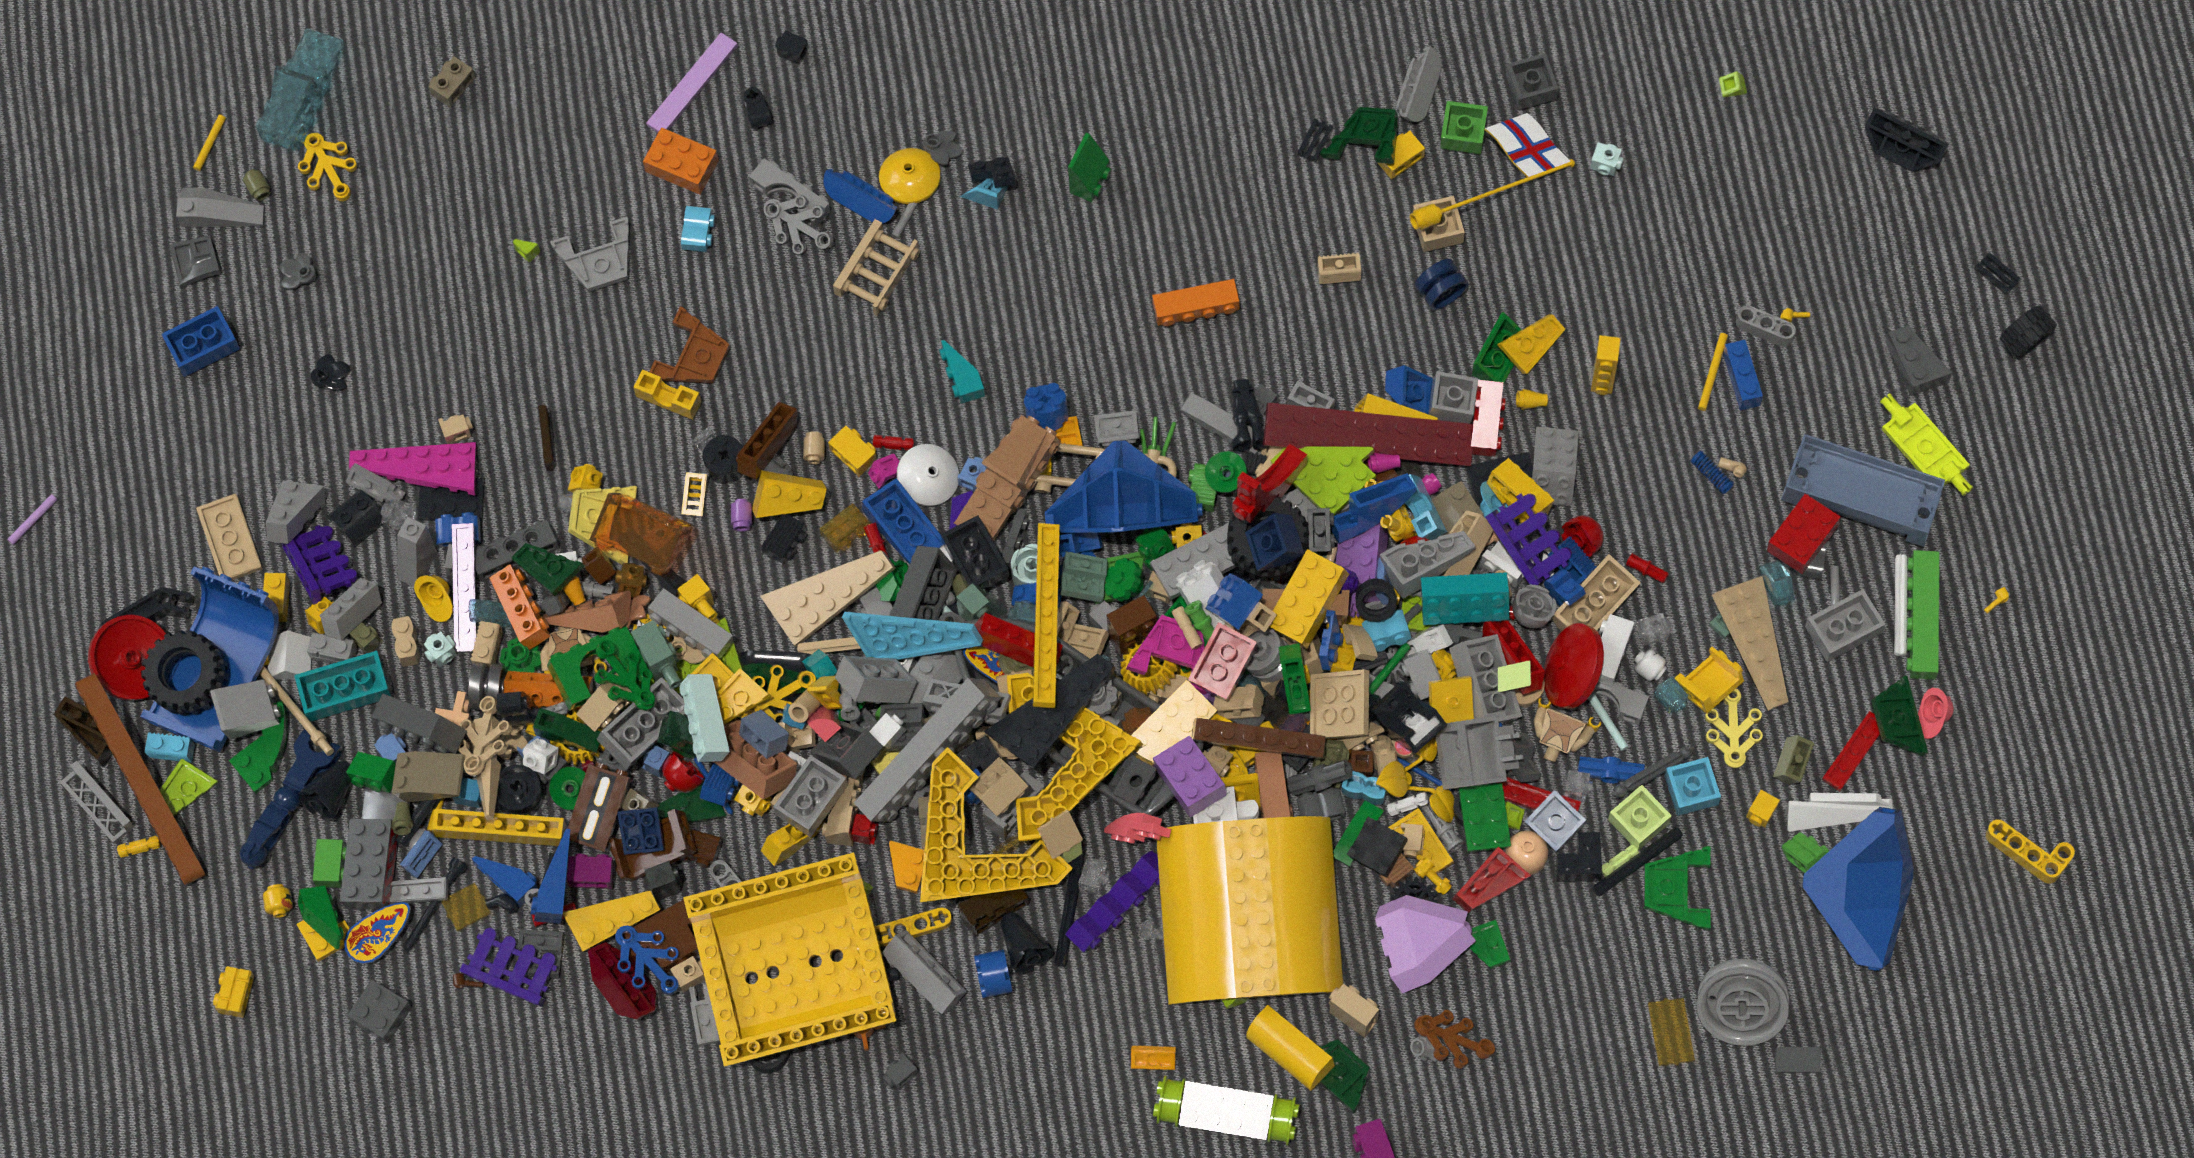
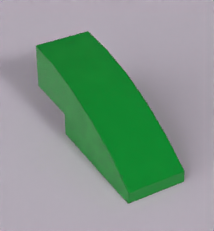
M283 701L273 703L274 705L277 704L280 710L279 724L262 729L268 765L272 773L278 771L282 762L288 736L287 710Z
M1365 800L1336 845L1333 857L1352 867L1355 860L1350 858L1347 853L1357 839L1367 817L1378 822L1384 810Z

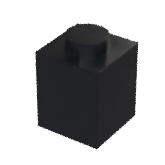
M786 30L782 36L778 37L775 43L779 57L798 65L801 64L809 49L807 39Z

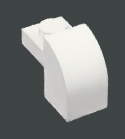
M1443 624L1436 627L1432 626L1412 636L1406 642L1411 648L1405 656L1425 649H1429L1430 653L1448 647L1453 642Z

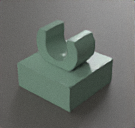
M1719 613L1709 623V626L1725 640L1730 635V632L1721 613Z

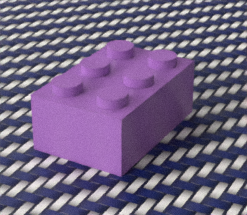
M1190 735L1153 757L1154 765L1157 768L1156 771L1190 818L1227 795L1225 784Z

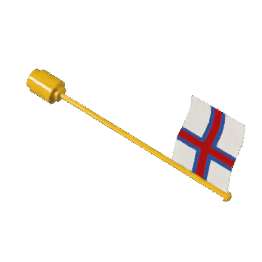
M1528 113L1487 127L1484 130L1499 143L1511 162L1527 178L1440 209L1435 204L1421 207L1410 214V223L1414 229L1420 230L1440 223L1442 213L1568 166L1574 167L1575 161L1569 160L1554 145L1541 125Z

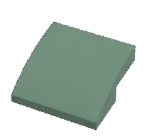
M1066 551L1062 569L1060 595L1102 602L1104 597V580L1107 574V559Z

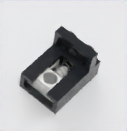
M1402 680L1370 708L1387 736L1415 754L1447 725L1438 711L1416 698Z

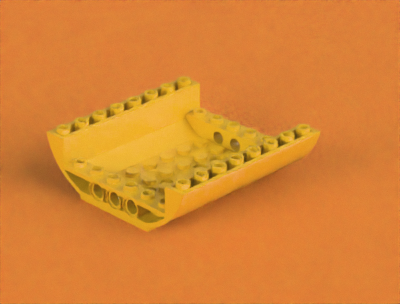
M854 852L683 897L688 919L693 926L721 1043L719 1048L724 1067L896 1022L890 984L866 890ZM837 950L843 953L842 960L839 962L832 961L831 954ZM819 956L822 959L819 967L810 966V959L812 957ZM772 967H777L779 969L778 977L774 979L767 976L768 970ZM756 973L758 975V980L755 984H748L746 982L748 974Z

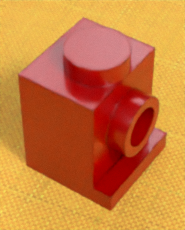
M856 814L851 833L853 842L875 845L879 824L870 821L865 815Z

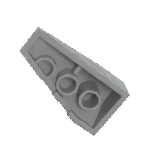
M1461 531L1442 535L1434 540H1418V543L1398 544L1381 553L1380 558L1391 584L1400 596L1405 598L1421 589V577L1441 575L1473 551L1476 546L1467 534Z

